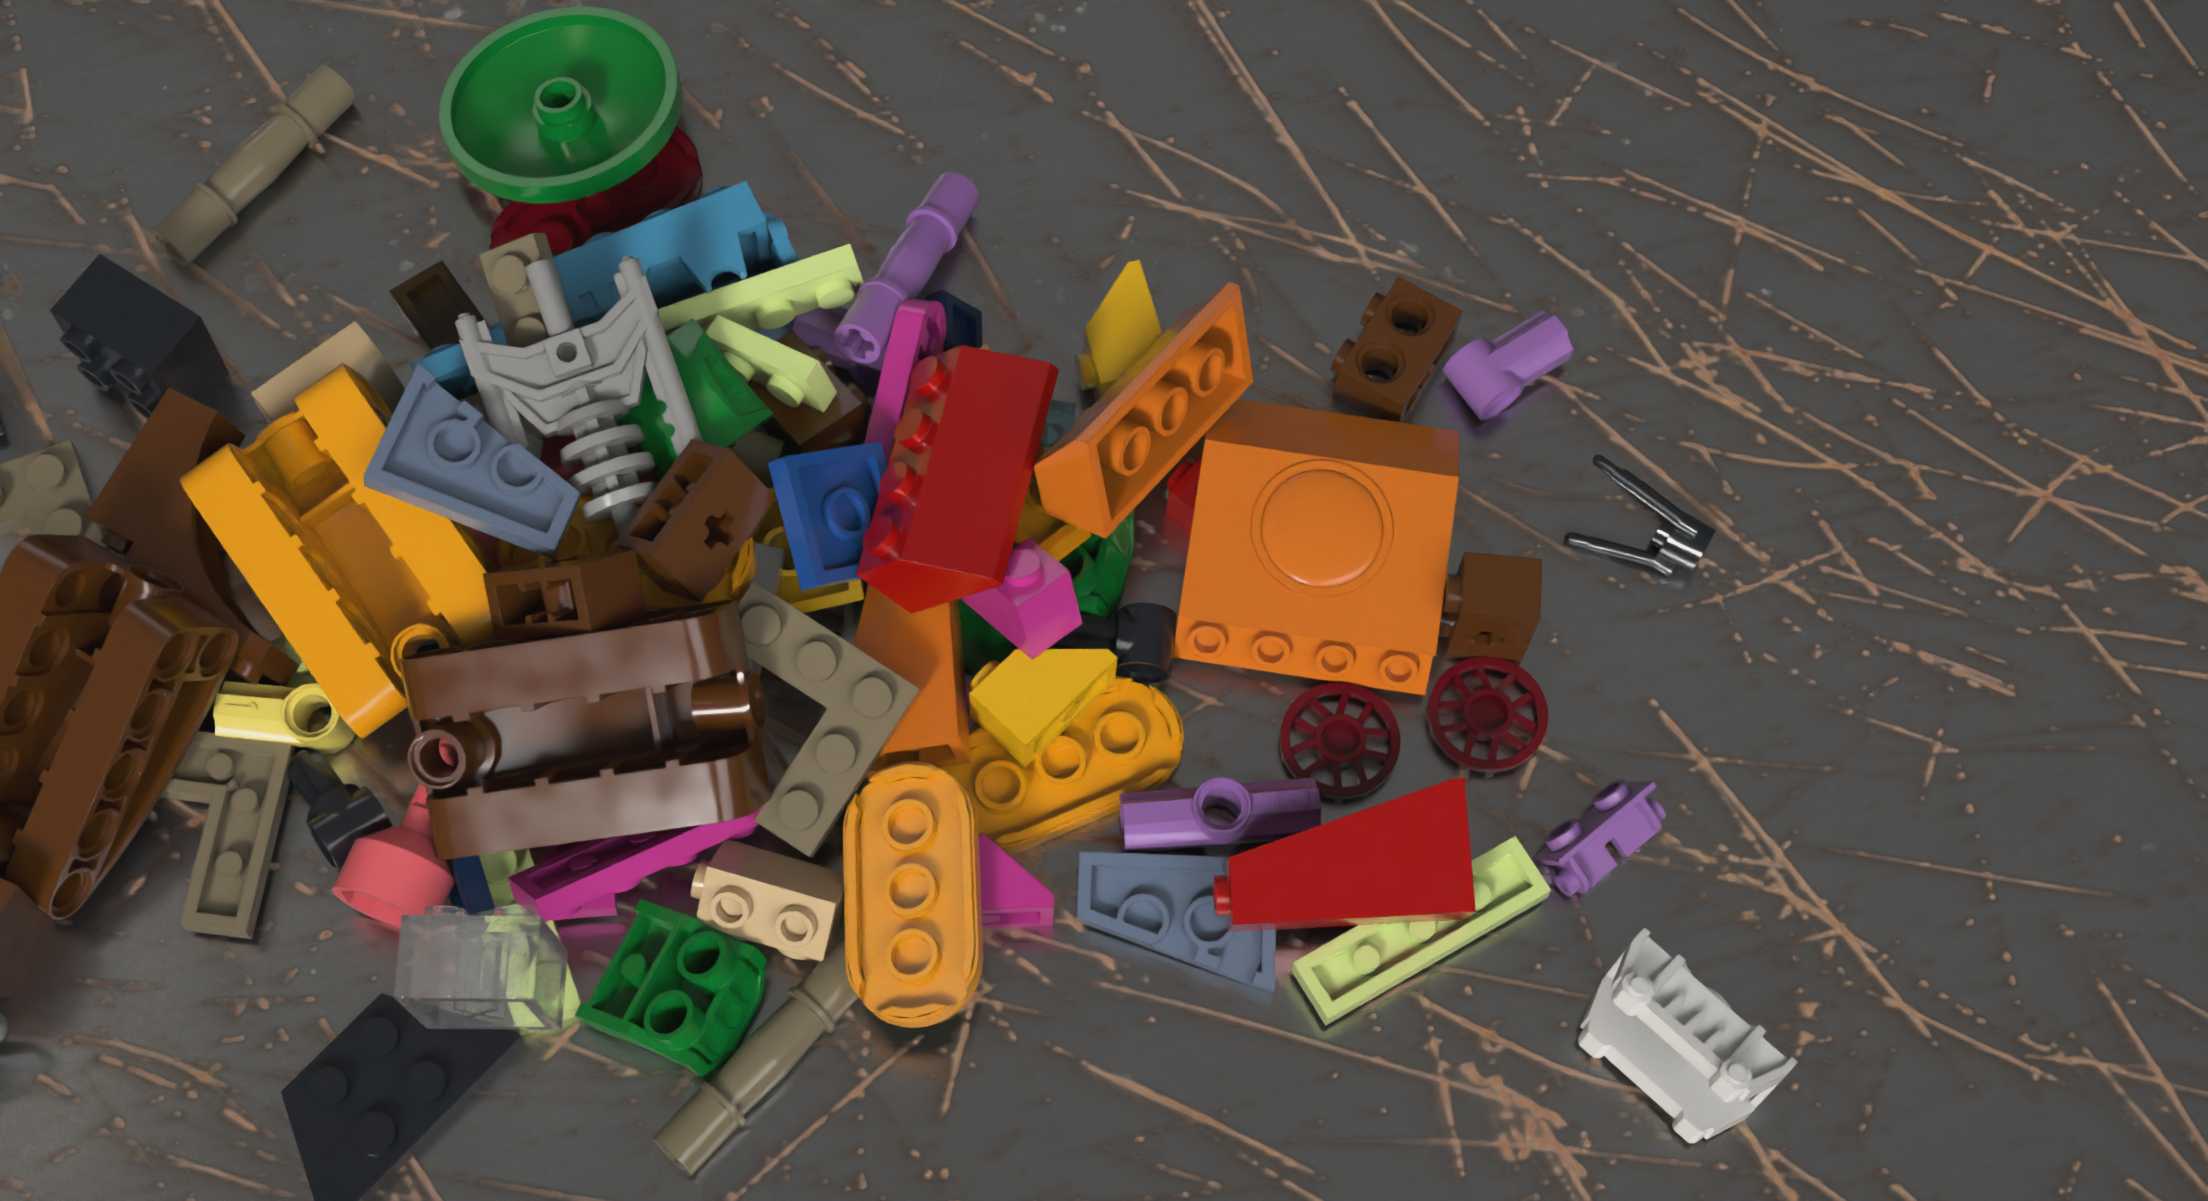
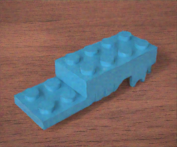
M747 181L731 187H715L704 193L696 201L673 210L661 209L646 216L641 223L615 233L604 232L588 239L583 246L558 256H553L576 328L599 322L621 299L613 275L621 272L618 265L622 262L623 257L632 255L633 258H639L658 309L704 293L707 294L712 292V290L799 261L789 241L783 221L769 212H762ZM501 322L489 327L494 344L508 346ZM461 344L438 346L429 351L424 358L411 363L413 371L417 363H419L436 377V383L457 400L479 393L475 379L471 376Z

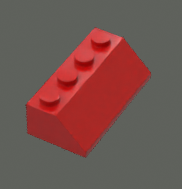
M964 345L935 356L927 357L917 363L910 377V391L902 418L899 420L894 431L895 442L889 463L879 482L878 489L880 493L872 521L863 537L864 548L856 572L858 577L910 614L1003 585L1059 369L1051 362Z

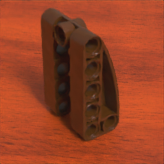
M35 534L26 537L14 547L0 573V878L19 886L38 906L41 912L53 920H63L78 911L111 870L167 787L219 691L237 652L239 634L229 624L181 596L185 587L181 582L164 572L143 565L130 564L91 539L81 535Z
M722 600L647 612V616L590 633L499 640L493 638L416 653L400 658L399 664L409 716L413 720L416 738L411 742L408 750V766L416 780L426 786L427 797L425 799L437 858H462L725 822L748 816L772 798L760 731L765 726L766 721L765 694L759 675L756 671L749 670L737 600ZM440 739L449 741L455 747L458 754L457 767L447 764L442 759L439 752Z

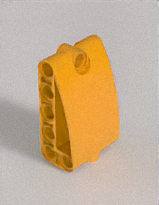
M341 363L294 396V401L299 408L298 411L291 412L272 422L260 432L254 443L245 448H239L231 443L226 444L182 475L180 483L337 712L352 731L364 739L408 707L399 664L400 658L416 654L418 647L428 640L435 639L440 648H446L495 638L483 574L495 571L496 568L468 526L364 486V474L393 414L372 385L360 373L345 363Z

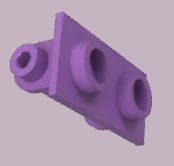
M1624 779L1608 784L1594 795L1592 802L1595 806L1579 820L1577 818L1569 819L1551 830L1544 838L1547 846L1531 860L1535 865L1556 866L1559 872L1553 876V880L1560 891L1566 896L1571 897L1576 892L1585 894L1617 866V863L1604 845L1611 841L1621 857H1628L1661 830L1660 822L1666 817L1663 807L1651 797H1648L1646 800L1644 798L1657 787L1654 781L1626 782Z

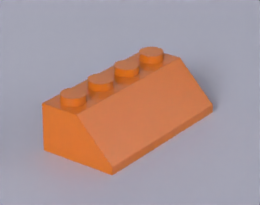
M1228 282L1186 310L1165 332L1156 337L1150 348L1128 370L1123 371L1119 375L1116 382L1091 408L1086 409L1080 415L1078 421L1054 446L1048 448L1041 455L1039 461L1034 465V471L1045 514L1106 539L1254 382L1239 285Z

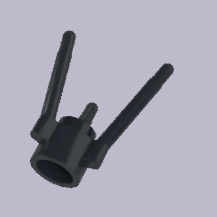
M1595 455L1592 461L1597 468L1663 517L1650 540V543L1660 549L1658 553H1653L1574 532H1567L1565 534V542L1590 551L1651 566L1668 577L1671 576L1677 565L1691 573L1709 545L1716 529L1685 511H1681L1627 469H1621L1603 455Z

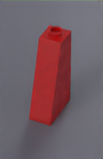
M1465 778L1449 779L1228 857L1223 865L1224 875L1213 876L1215 916H1226L1227 932L1467 919L1476 912Z

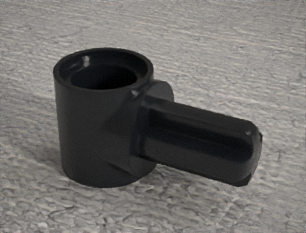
M1144 602L1131 603L1121 607L1120 610H1117L1114 619L1081 614L1083 624L1052 645L1055 649H1109L1118 657L1117 676L1132 678L1133 682L1161 683L1171 677L1177 615L1166 606Z
M316 749L308 752L302 750L294 755V760L289 763L287 773L311 807L307 815L306 825L327 861L336 871L342 869L357 838L392 827L393 825L369 788L366 786L359 788L355 784H343L320 751Z

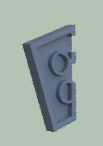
M417 363L364 474L365 487L553 560L580 501V492L519 443L512 444L483 421V414L465 400L462 402L458 401L438 385L436 377L419 363Z
M1079 851L1076 921L1273 994L1275 991L1276 930L1227 932L1226 916H1215L1213 876L1224 875L1223 865L1228 857Z

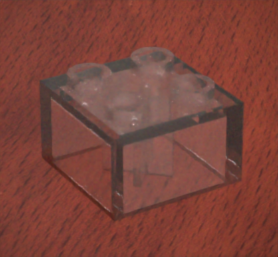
M446 905L429 906L425 908L424 915L401 916L393 998L427 1029L562 1030L568 950L542 917L535 916V911L529 908L501 906L493 909V916H467V911L459 907Z

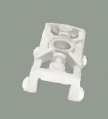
M1644 928L1631 941L1606 976L1596 986L1580 1025L1583 1030L1578 1037V1044L1593 1058L1605 1056L1674 1118L1672 1126L1676 1133L1688 1143H1696L1703 1137L1707 1140L1745 1120L1798 1062L1793 1057L1788 1060L1762 1037L1766 1030L1760 1024L1757 1026L1740 1018L1732 1011L1728 1002L1719 993L1704 986L1692 975L1685 963L1686 960L1678 954L1673 959L1648 937L1651 932Z

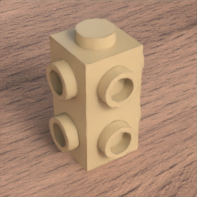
M727 839L723 841L711 860L701 859L695 872L691 887V897L700 899L696 919L739 941L749 940L777 948L780 953L789 958L798 960L814 959L823 962L841 926L844 913V873Z

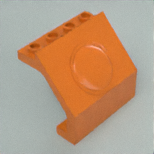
M1238 398L1205 435L1173 658L1332 682L1350 683L1358 686L1425 696L1433 656H1436L1457 497L1459 481V431Z

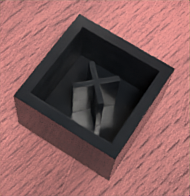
M101 254L95 258L50 310L64 333L60 337V341L80 360V364L77 366L78 371L88 381L104 391H108L111 386H114L128 395L126 398L127 402L147 419L168 387L204 404L229 375L201 316Z

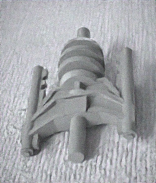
M632 255L623 257L622 262L618 265L621 272L613 275L621 299L599 322L574 329L551 261L549 259L536 261L526 266L525 270L549 338L525 348L494 344L487 322L485 320L477 322L475 315L463 313L455 321L460 336L459 342L493 429L512 444L519 443L526 450L530 447L519 413L547 438L556 434L562 437L575 435L576 441L560 450L561 464L565 467L584 465L585 469L573 475L567 482L578 490L580 495L593 493L594 499L580 508L585 519L588 522H596L613 518L620 536L639 511L638 509L641 508L659 484L656 481L644 483L639 481V477L647 474L655 467L652 453L639 452L629 454L627 451L644 440L645 435L640 426L636 424L618 426L616 423L617 420L629 413L630 408L641 404L646 370L657 400L666 403V411L662 414L664 421L675 428L671 441L676 455L679 456L691 439L704 441L639 258H633ZM639 568L640 575L644 574V572Z

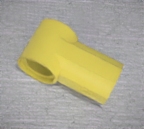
M224 681L221 691L216 695L213 711L215 736L291 743L294 747L309 748L310 750L316 749L322 755L336 754L345 749L355 736V732L346 724L319 684L316 683L303 684L296 688ZM331 706L332 716L329 723L318 732L308 733L307 723L313 712L321 707Z

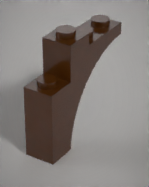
M168 387L85 517L106 532L100 542L123 556V560L130 564L151 567L172 576L185 587L181 596L237 630L239 645L228 669L229 671L255 685L258 684L262 676H265L286 687L299 664L273 644L263 639L247 620L237 604L228 583L222 561L220 541L180 483V477L228 443L239 447L246 436L218 411Z

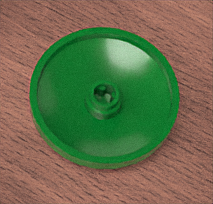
M573 6L555 8L530 14L497 29L466 53L456 65L444 86L439 106V124L453 162L459 171L477 187L495 196L517 202L544 204L566 202L597 194L625 181L646 166L661 151L674 132L680 117L683 101L682 82L669 46L652 27L626 13L601 7Z

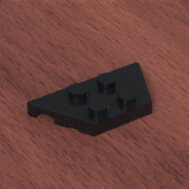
M381 993L281 1091L314 1201H369L525 1043L522 1037L510 1028Z

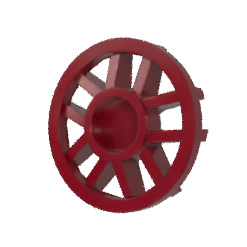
M1474 657L1450 667L1436 682L1426 710L1430 728L1429 734L1439 748L1451 760L1459 764L1458 768L1485 772V775L1507 771L1528 761L1539 748L1548 726L1547 702L1535 679L1518 665L1496 657ZM1492 669L1508 676L1495 688H1492L1485 670ZM1470 671L1473 672L1479 689L1472 693L1460 677V675ZM1518 681L1528 692L1512 702L1505 692ZM1450 684L1459 700L1440 701L1444 689ZM1534 702L1537 723L1517 712ZM1438 714L1461 715V722L1441 726ZM1511 726L1533 736L1527 746L1508 732ZM1467 735L1463 752L1456 748L1449 741L1448 737ZM1475 740L1488 743L1487 760L1470 756ZM1498 742L1514 752L1515 755L1497 760Z
M1343 682L1321 684L1302 693L1288 708L1283 718L1279 735L1281 761L1283 764L1285 763L1294 779L1313 778L1326 768H1329L1332 786L1315 780L1320 796L1332 798L1334 802L1360 796L1363 798L1383 784L1396 765L1401 746L1398 723L1387 704L1368 689ZM1341 695L1335 714H1332L1317 699L1323 696ZM1349 697L1366 703L1358 719L1344 714ZM1305 706L1321 721L1317 727L1298 716ZM1373 709L1379 714L1387 729L1364 727ZM1291 728L1307 737L1308 740L1291 747ZM1366 741L1389 742L1390 749L1388 754L1366 749ZM1312 751L1315 752L1319 759L1303 770L1297 763L1296 758ZM1362 762L1383 767L1374 777L1367 780ZM1351 767L1357 785L1342 787L1340 768Z

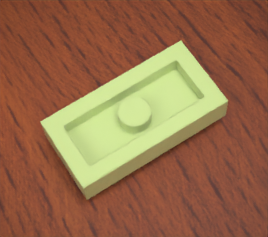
M720 315L716 316L705 332L746 383L752 379L765 385L774 397L791 407H798L800 403H804L824 413L837 394L835 387L820 362L812 357Z

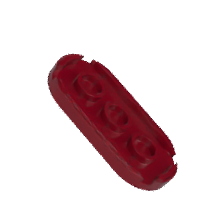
M675 127L668 142L646 166L625 181L607 190L577 200L544 204L513 201L499 214L493 224L489 250L532 233H545L552 255L558 256L583 246L588 239L604 232L615 233L641 223L646 216L661 209L673 210L696 201L700 196L703 183L698 150L690 137L680 128Z

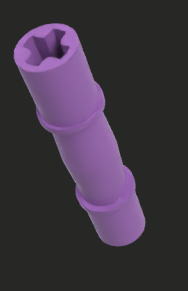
M945 172L939 175L920 205L910 212L906 219V229L887 252L874 277L866 280L858 290L857 299L834 332L836 346L846 357L859 363H872L878 359L889 342L898 306L903 300L915 299L930 279L942 255L954 248L958 241V234L977 207L980 199L979 192L970 179L955 172Z

